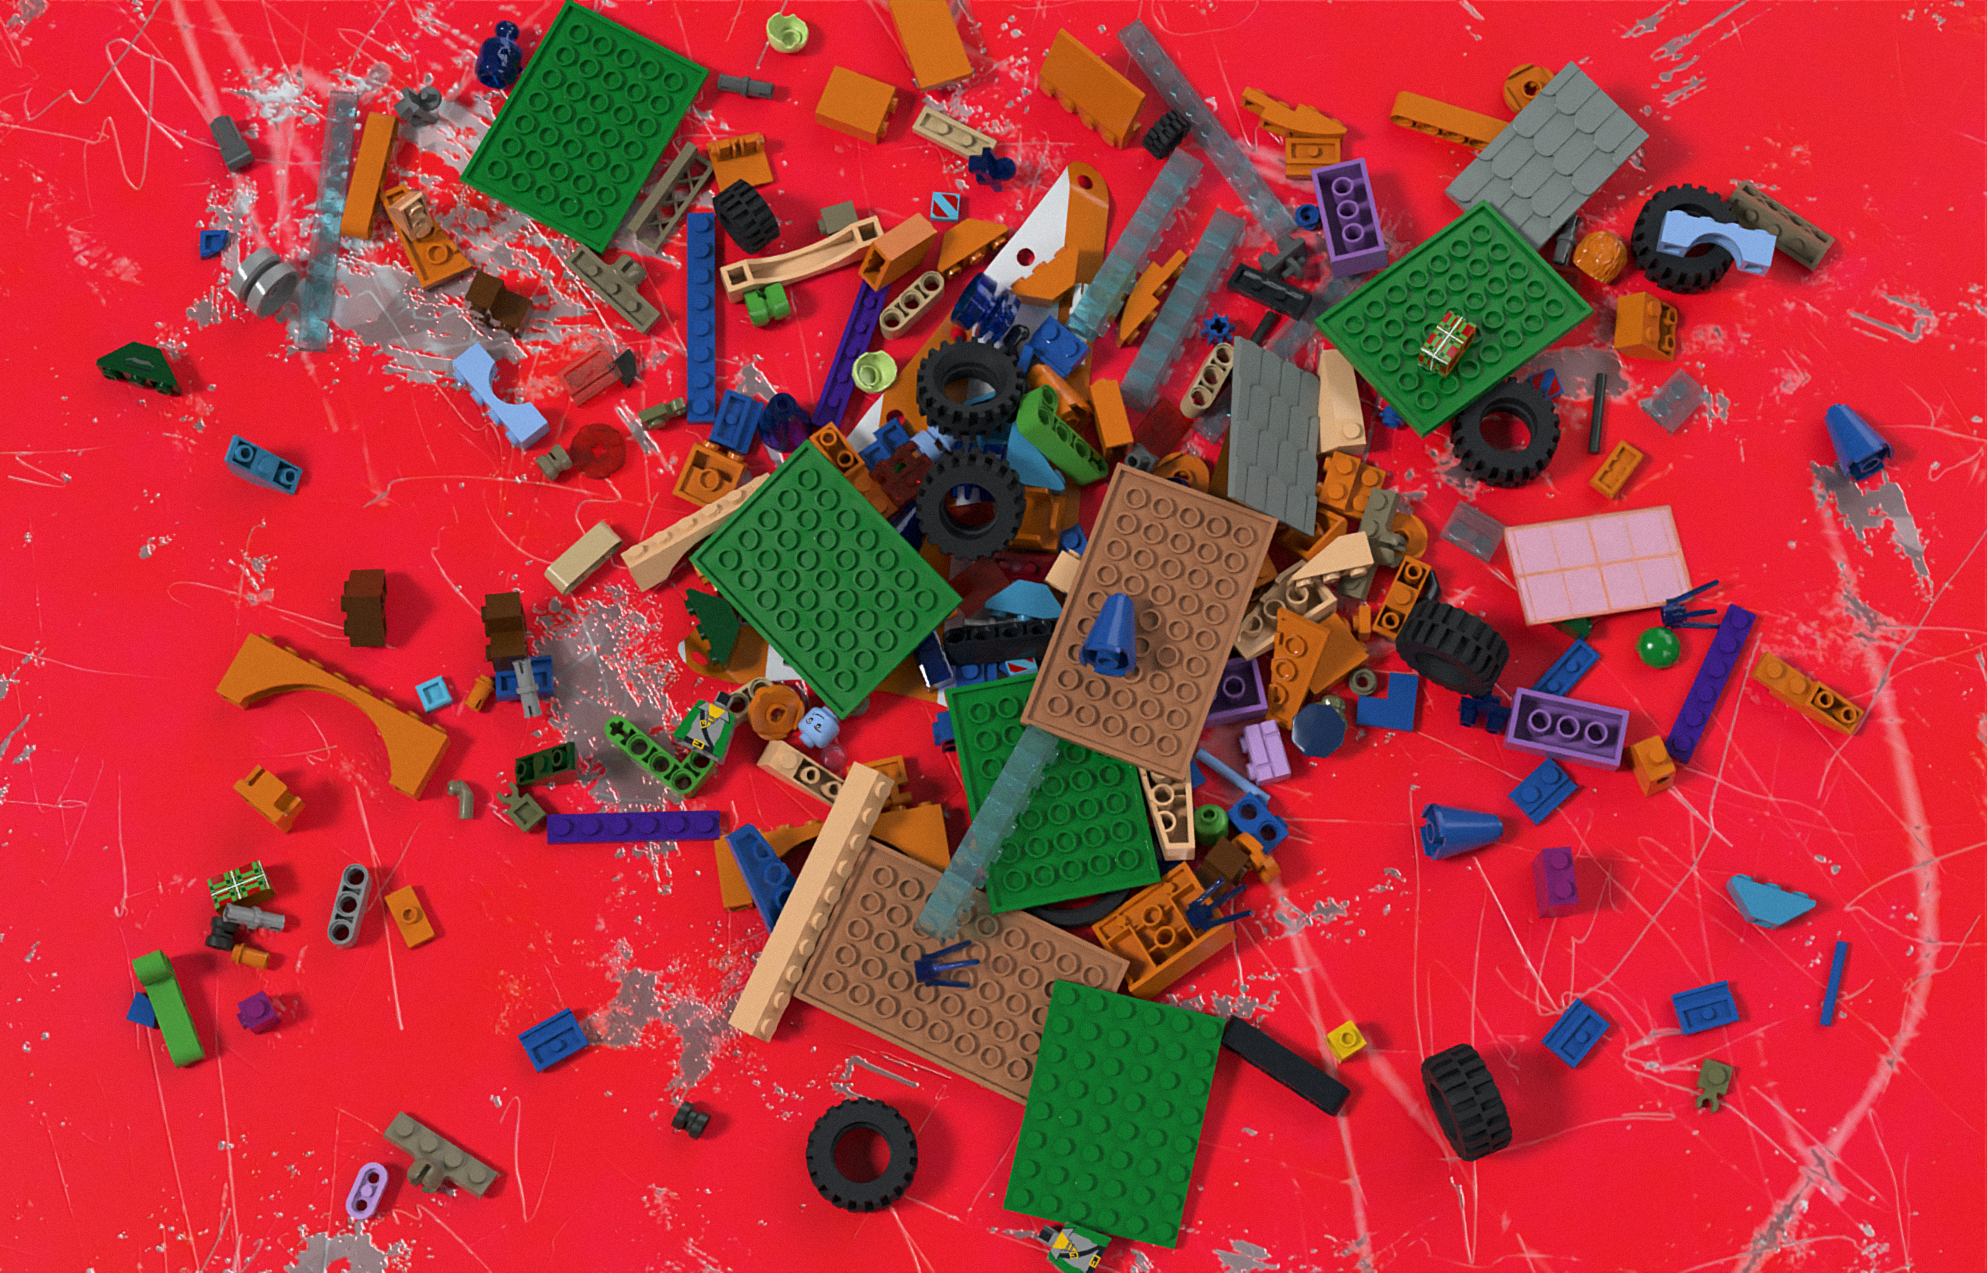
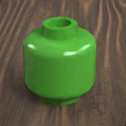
M1206 804L1194 811V838L1199 844L1213 847L1222 836L1227 838L1229 833L1228 817L1220 806Z

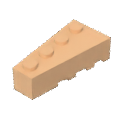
M1190 764L1183 783L1136 766L1138 778L1165 861L1194 860L1195 838Z

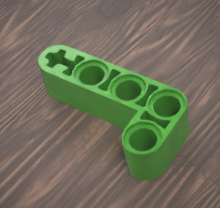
M1045 384L1021 397L1016 424L1022 436L1081 487H1085L1108 475V464L1103 456L1056 415L1058 397L1050 385Z
M621 716L611 717L605 724L604 730L610 744L679 799L687 800L692 798L715 771L716 763L709 759L710 763L707 767H696V760L705 756L695 751H691L685 760L680 763ZM615 728L617 730L623 729L625 736L628 738L627 743L622 735L618 733L614 735L613 730ZM637 744L648 746L647 751L641 755L633 753V748ZM660 761H666L670 764L665 772L655 771V765ZM689 779L691 785L688 789L680 790L676 787L679 780Z
M161 949L133 959L132 964L140 983L146 988L176 1068L178 1069L205 1058L203 1046L168 956Z

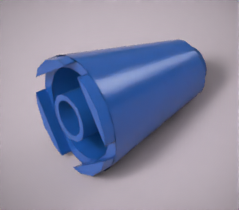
M1838 403L1826 411L1827 414L1824 417V421L1842 474L1848 482H1851V478L1861 481L1871 477L1885 467L1883 461L1887 457L1890 461L1893 459L1895 451L1892 445L1849 405Z
M1115 593L1107 597L1079 652L1081 664L1085 667L1087 663L1094 666V672L1098 674L1121 677L1125 676L1128 670H1131V673L1134 672L1136 666L1135 604L1128 595L1123 593Z
M1436 803L1425 805L1421 814V818H1426L1425 827H1420L1421 842L1425 855L1427 857L1432 856L1431 861H1438L1496 843L1499 837L1503 835V823L1500 819L1498 820L1495 814Z

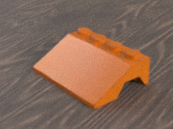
M1061 28L1039 72V87L1046 95L1050 97L1053 95L1057 98L1066 111L1077 114L1087 128L1095 129L1102 134L1101 136L1110 146L1115 145L1122 150L1142 128V124L1136 119L1145 107L1146 94Z
M1186 861L1162 876L1160 883L1149 885L1108 916L1091 926L1106 951L1130 962L1124 975L1128 982V988L1138 999L1147 1001L1237 938L1230 924Z

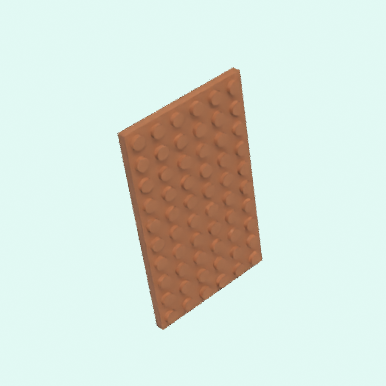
M1118 462L1022 714L1020 724L1183 783L1279 519ZM1115 593L1128 595L1135 604L1136 666L1134 672L1131 673V670H1128L1126 675L1121 677L1098 674L1094 672V666L1087 663L1085 667L1079 661L1080 649L1107 597Z
M868 838L793 996L1026 1106L1055 979L1116 993L1130 962L1021 910L991 916L986 893Z

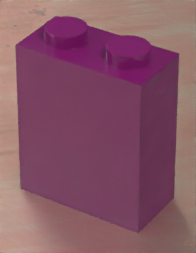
M1571 846L1542 849L1532 862L1539 919L1568 916L1579 903Z

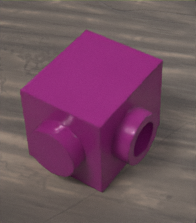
M263 990L237 1004L240 1013L236 1014L244 1030L249 1028L255 1035L282 1021L269 995Z

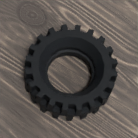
M972 336L971 342H963L962 337H955V343L951 345L945 340L940 343L939 351L932 347L928 351V359L922 358L920 370H917L916 404H919L921 417L927 415L926 424L929 427L936 424L938 425L939 434L944 436L949 431L953 433V439L960 440L961 435L969 436L970 441H976V435L984 434L986 439L992 438V431L994 430L1000 433L1005 432L1006 422L1012 424L1016 420V413H1018L1020 400L1023 396L1022 366L1017 367L1018 359L1016 356L1007 357L1008 348L1002 345L997 349L994 347L993 340L988 339L986 344L978 342V337ZM973 378L988 383L995 390V396L985 404L963 405L951 401L944 394V388L955 380Z

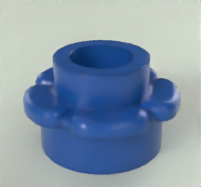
M1304 204L1295 211V224L1298 227H1303L1304 230H1313L1321 222L1319 210L1312 204Z
M1385 406L1383 413H1379V417L1383 419L1382 424L1386 427L1397 429L1398 426L1405 424V421L1391 406Z

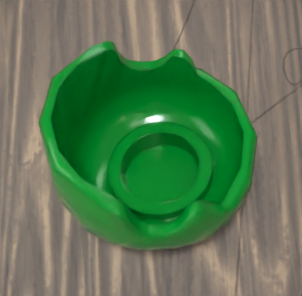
M1656 626L1647 628L1638 635L1635 650L1638 652L1642 663L1654 669L1669 668L1678 661L1681 645L1673 631L1665 627Z

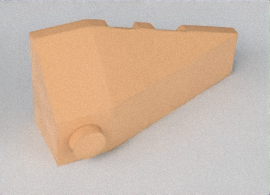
M1337 349L1322 350L1317 378L1320 382L1317 417H1320L1316 458L1333 457L1334 451L1347 455L1363 454L1366 447V437L1354 368Z
M1303 559L1279 574L1270 590L1261 597L1259 604L1241 623L1233 647L1245 661H1249L1275 648L1274 635L1278 624L1276 619L1277 610L1281 606L1317 624L1336 612L1337 599L1321 580L1313 582L1312 586L1304 589H1297L1296 586L1287 587L1286 583L1306 565Z

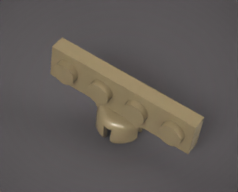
M581 243L564 261L568 268L644 336L663 316L638 293V286L647 277V273L629 255L622 254L614 264L607 265Z
M1372 488L1358 532H1366L1374 564L1369 568L1367 574L1355 578H1351L1350 574L1342 576L1337 591L1340 595L1366 601L1376 569L1381 565L1396 567L1403 561L1404 557L1394 555V552L1406 553V540L1403 536L1390 532L1401 495L1398 493Z
M401 1111L383 1133L385 1140L415 1159L408 1169L407 1179L414 1187H417L422 1181L424 1186L421 1191L424 1193H434L442 1182L448 1180L481 1200L497 1178L498 1173Z

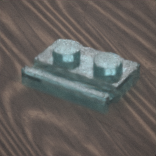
M1679 368L1643 404L1641 409L1672 435L1708 398L1709 393L1707 391L1704 392L1698 383Z
M1459 500L1439 537L1488 564L1503 538L1502 529H1508L1509 527Z

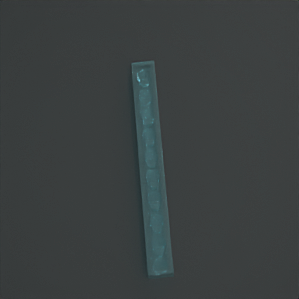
M1140 18L1118 31L1117 38L1172 109H1176L1192 124L1189 132L1273 242L1277 244L1285 235L1289 236L1298 230V224Z
M330 90L297 344L299 351L327 353L341 243L340 228L346 204L359 103L358 92Z
M1384 240L1386 254H1388L1392 246ZM1332 271L1312 293L1313 300L1301 319L1297 321L1290 318L1263 349L1271 351L1278 357L1290 362L1318 331L1314 326V320L1349 296L1371 271L1334 279ZM1232 382L1197 419L1192 427L1212 445L1227 431L1231 420Z

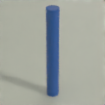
M1842 941L1836 942L1819 1025L1824 1027H1831L1848 943Z

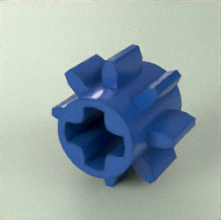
M1215 312L1211 320H1203V325L1206 329L1201 330L1200 336L1207 337L1208 347L1211 344L1218 345L1225 341L1228 343L1232 342L1233 337L1229 333L1235 331V325H1229L1228 315L1221 317ZM1214 328H1218V330H1219L1220 332H1222V333H1221V334H1217V331H1216V330H1213V329H1214Z

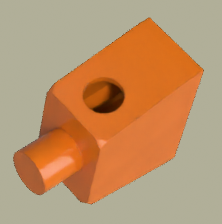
M1659 735L1646 738L1622 749L1645 797L1672 786L1676 768Z

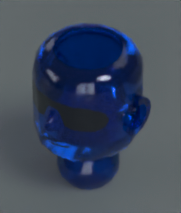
M505 20L495 25V36L488 37L482 42L474 68V74L479 82L487 87L500 90L511 87L515 83L517 75L523 71V68L520 66L523 50L515 43L519 38V27L515 23Z

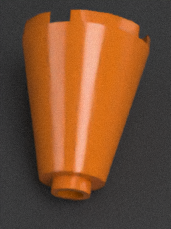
M1037 364L1029 369L1026 376L1029 392L1045 384L1050 385L1058 397L1056 415L1076 433L1082 431L1091 421L1090 413H1094L1090 404L1049 365Z

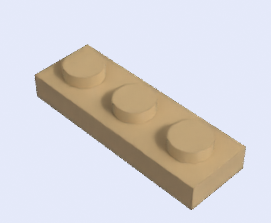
M924 106L912 127V132L982 167L986 166L997 146L996 140L927 106Z

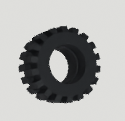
M739 179L712 198L715 213L724 229L733 241L748 254H755L779 237V226L771 209L756 189L746 181Z

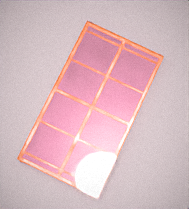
M1670 505L1501 529L1526 626L1687 603L1696 600Z

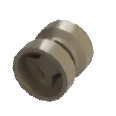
M558 443L550 449L547 455H540L535 459L538 467L550 482L558 478V474L561 471H567L574 466L567 453Z

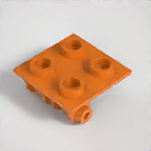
M759 132L706 143L720 192L739 179L746 181L752 186L773 182L763 148L765 142L762 134L760 135Z

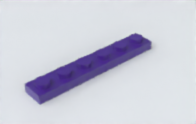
M863 279L813 415L811 426L821 429L832 421L838 430L840 429L856 385L852 377L853 364L859 356L868 352L889 294L891 283L875 292Z
M1734 604L1729 605L1664 744L1671 758L1683 764H1688L1757 615Z
M719 810L547 815L548 845L720 840Z

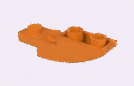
M1247 86L1242 93L1240 106L1260 116L1258 127L1283 138H1340V144L1345 140L1347 128L1339 120L1329 119L1321 115L1313 106H1305L1300 103L1294 112L1289 105L1268 98L1267 94L1260 89H1252Z
M1180 249L1162 268L1153 261L1136 283L1120 317L1116 336V345L1119 348L1125 342L1130 345L1140 334L1137 329L1143 323L1149 325L1158 315L1156 308L1160 302L1157 299L1168 288L1165 283L1171 277L1176 280L1186 268L1183 264L1188 256Z
M832 421L809 437L810 441L888 521L900 513L897 505L866 468L865 462Z
M1768 651L1762 654L1750 675L1770 689L1769 694L1809 718L1848 736L1852 735L1864 713L1863 710L1820 681H1811Z

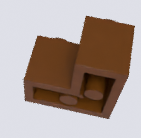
M479 270L464 298L470 317L475 324L482 327L489 325L497 328L499 333L507 337L515 335L522 338L535 310L531 299L506 290L504 280Z
M385 569L351 570L349 581H344V595H341V610L347 613V619L344 620V635L349 636L351 647L385 646L388 633L385 613L388 595Z
M520 592L485 595L486 606H481L482 623H485L486 638L490 637V645H486L487 662H492L495 672L515 670L512 662L521 659L524 661V659L528 658L527 621Z
M1223 836L1206 855L1203 864L1195 872V875L1219 909L1229 898L1226 892L1232 885L1238 887L1250 869L1247 867L1250 857Z

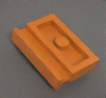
M1340 138L1285 139V179H1312L1311 169L1341 163Z

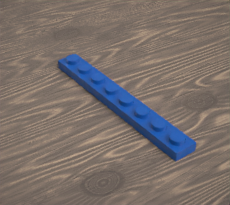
M687 213L688 425H713L716 418L715 213Z

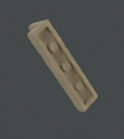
M689 141L686 143L627 226L629 238L655 254L714 173L711 161L698 154L697 146ZM695 162L708 168L703 176L691 178L690 169ZM689 184L691 192L688 197L676 199L674 193L676 188ZM674 206L676 213L673 218L660 221L659 212L661 209ZM659 227L660 236L654 244L642 237L647 229Z
M1744 180L1734 190L1728 200L1729 204L1733 207L1730 213L1731 215H1737L1740 225L1748 230L1761 229L1769 232L1770 235L1777 236L1775 247L1812 271L1815 270L1835 241L1834 237Z

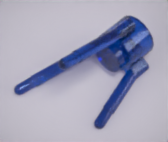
M1713 580L1675 598L1666 599L1667 605L1660 606L1663 626L1665 628L1670 627L1671 630L1677 628L1718 629V623L1684 622L1687 621V618L1716 614V609L1686 612L1685 605H1679V602L1718 585L1719 580Z
M1220 877L1202 895L1189 903L1188 906L1190 908L1184 912L1194 930L1197 931L1202 928L1206 932L1213 927L1251 916L1252 911L1247 910L1210 921V919L1214 918L1212 910L1244 891L1247 885L1242 884L1208 905L1204 901L1224 882V878Z
M971 940L957 943L931 954L921 955L922 959L914 960L917 983L925 982L926 987L969 988L971 985L968 982L935 978L940 977V971L978 965L980 963L979 959L939 964L938 960L933 959L971 945Z

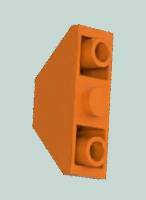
M967 218L946 231L937 272L941 274L943 280L947 278L951 280L961 273L962 268L969 264L975 265L989 251H997L1004 247L1009 239L1008 227L1003 224Z
M1075 243L1069 248L1067 246L1060 248L1054 254L1055 258L1048 263L1043 261L1032 270L1033 274L1025 279L1022 276L1010 286L1012 289L1008 299L1013 303L1050 308L1069 295L1075 284L1079 246Z
M1405 555L1372 626V631L1395 641L1416 602L1432 566Z

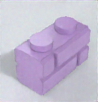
M1276 720L1244 727L1241 732L1242 736L1238 737V742L1242 754L1247 753L1250 763L1246 764V770L1249 780H1255L1256 786L1260 787L1289 779L1291 770Z

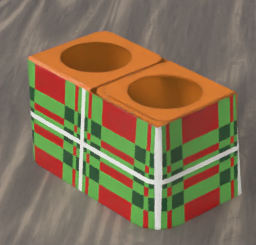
M1449 310L1422 346L1418 365L1446 378L1474 340L1477 325Z
M259 860L207 879L216 912L220 916H223L227 903L249 907L273 898L276 894L266 869Z

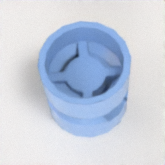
M936 424L932 427L927 426V431L921 430L910 439V444L914 451L929 467L934 462L938 463L940 457L945 455V452L951 453L963 443L961 437L960 440L953 439V433L949 431L944 436L939 434L938 425Z

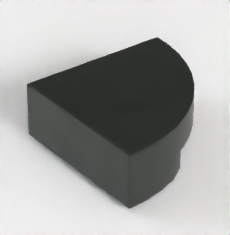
M628 349L608 366L609 370L627 389L633 383L636 374V361L633 353Z

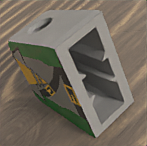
M719 691L712 704L699 699L672 735L674 742L723 765L737 725L736 716L728 712L734 698L725 692Z
M1066 1222L1061 1233L1045 1224L1037 1238L1038 1241L1052 1248L1046 1261L1060 1273H1093L1112 1239L1070 1222Z

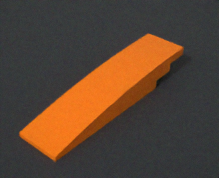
M885 0L903 52L907 56L912 73L915 74L921 93L973 77L970 63L946 0Z

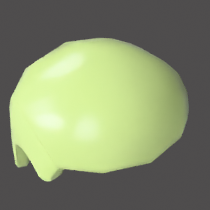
M778 12L768 19L766 33L770 45L776 51L794 53L801 50L807 44L808 28L805 22L797 18L795 14L782 16Z
M882 350L862 354L856 359L852 367V377L856 386L871 394L885 391L894 382L897 375V366L894 359Z

